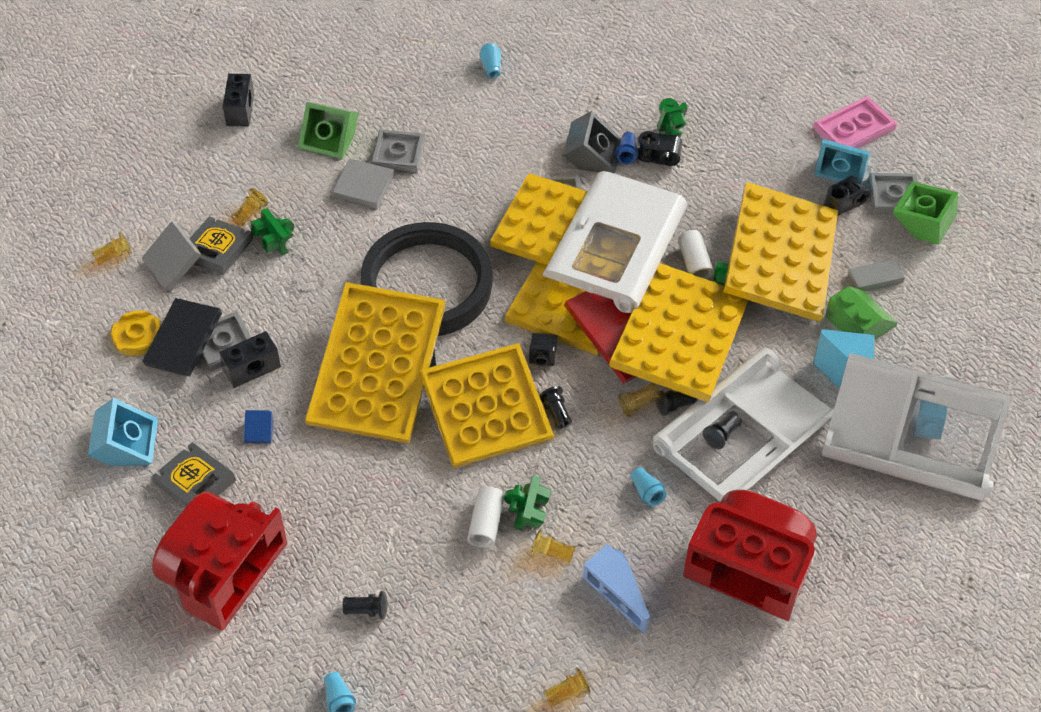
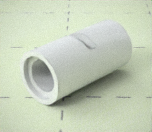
M689 230L682 233L678 237V244L688 273L710 280L714 276V270L701 233L697 230Z
M485 486L478 489L467 541L475 547L491 548L495 544L504 502V493L495 487Z

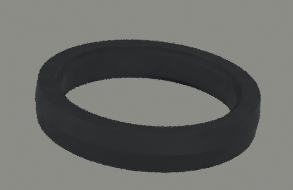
M436 222L408 224L386 233L371 246L363 260L361 285L377 288L376 280L381 267L395 253L416 245H441L456 250L471 262L477 274V282L472 293L465 301L444 312L438 336L447 335L464 328L482 313L490 298L493 274L489 256L476 238L460 228Z

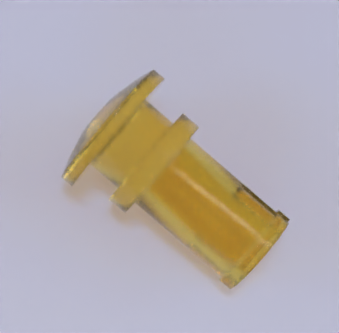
M254 188L248 190L249 196L244 198V203L232 215L234 221L239 225L244 226L255 212L261 210V206L265 207L269 203L267 198Z
M118 232L119 238L115 240L112 238L110 243L91 251L98 265L117 255L119 257L122 256V253L125 251L132 254L131 246L121 232Z
M651 383L636 392L630 391L626 397L623 393L618 394L620 407L628 418L633 417V410L639 411L641 406L661 398L655 383Z
M540 529L533 540L531 556H534L535 552L542 553V557L548 555L570 564L575 546L553 540V536L548 535V538L541 536L543 530Z
M578 667L574 668L576 675L571 677L569 674L565 676L566 680L547 690H543L551 708L572 696L579 697L580 692L584 690L587 695L591 694L589 682Z

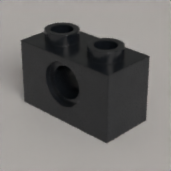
M228 73L222 106L226 126L250 125L254 100L251 74Z
M267 331L219 352L223 371L233 388L281 367L278 349Z

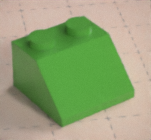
M306 102L298 148L343 158L355 135L359 112L315 102Z
M912 181L894 208L893 215L916 239L939 245L957 216L958 192Z
M848 286L829 298L825 317L840 331L874 335L875 340L897 325V322L863 290Z

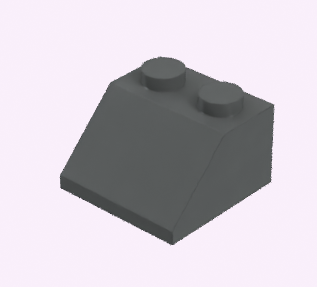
M590 111L571 122L563 156L580 170L615 173L618 162L615 151L622 138L595 113Z

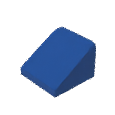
M245 411L244 443H271L274 424L272 411Z

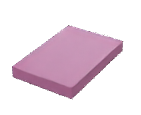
M866 96L814 122L813 129L826 140L860 148L895 130L897 123Z

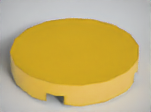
M134 310L120 316V320L117 323L114 322L111 328L110 335L114 347L120 353L129 356L146 354L161 323L159 318L145 310Z

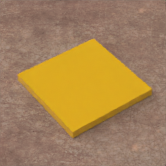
M519 343L420 370L419 374L452 469L554 439L553 431Z

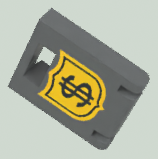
M208 217L191 236L190 240L197 249L217 255V257L212 259L201 255L194 265L224 275L253 239L252 232L249 230L245 232L243 228L221 220H216L215 222V218Z
M193 442L188 445L190 453L183 449L159 470L162 475L161 477L156 473L151 476L156 486L184 507L197 496L195 492L213 476L216 482L204 492H211L217 496L236 481L231 470Z

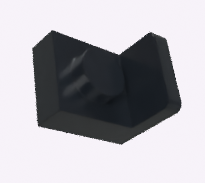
M532 333L531 345L529 347V363L540 366H554L558 335Z

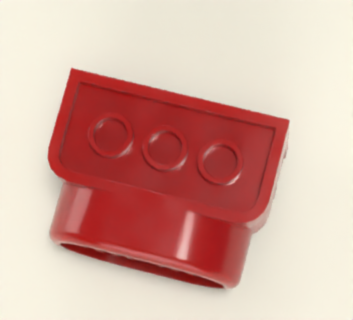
M749 490L729 491L722 497L720 502L712 503L705 509L688 545L683 577L789 622L814 556V543L817 539L816 528L807 516L788 505Z
M211 492L198 494L187 504L158 543L152 561L154 576L177 589L184 610L224 631L287 545L281 511L275 507L270 515H267L261 511L260 504L254 501L249 504L237 503L234 505Z

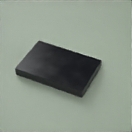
M175 298L142 362L148 367L190 377L222 315V311L217 307Z

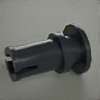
M554 386L544 390L539 397L541 402L544 403L545 408L550 411L556 427L562 429V423L567 427L572 423V419L563 404L565 400L561 395L563 393L562 387Z
M658 390L655 394L656 406L662 416L668 415L669 411H676L678 407L694 404L698 401L697 398L678 391L673 392L669 390L664 393L663 390Z
M730 411L720 422H715L711 426L705 427L702 433L706 443L714 449H722L730 434L742 425V418L734 422L740 415L735 411Z
M380 591L379 597H376L375 594H369L368 597L344 596L342 608L344 615L368 614L369 617H375L376 614H379L381 620L386 618L388 603L385 591Z

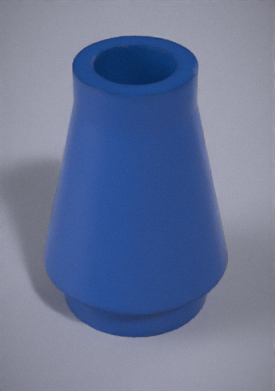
M625 132L622 135V139L615 151L618 161L625 165L632 164L638 158L636 137L632 132Z

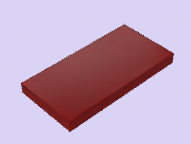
M584 291L567 300L564 307L609 365L631 313L621 312L614 304L613 299ZM612 368L623 384L636 378V376Z

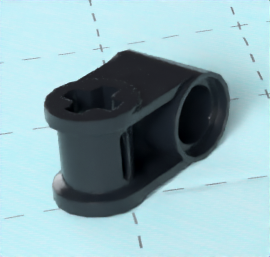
M645 131L639 135L638 159L640 161L666 166H675L680 162L682 152V140L680 137Z
M851 175L828 188L823 206L838 210L837 216L854 207L864 204L871 192L867 188H863L857 182V178Z

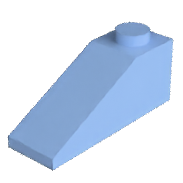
M607 544L584 564L583 579L638 629L645 633L648 630L650 616L630 565L620 550H614Z

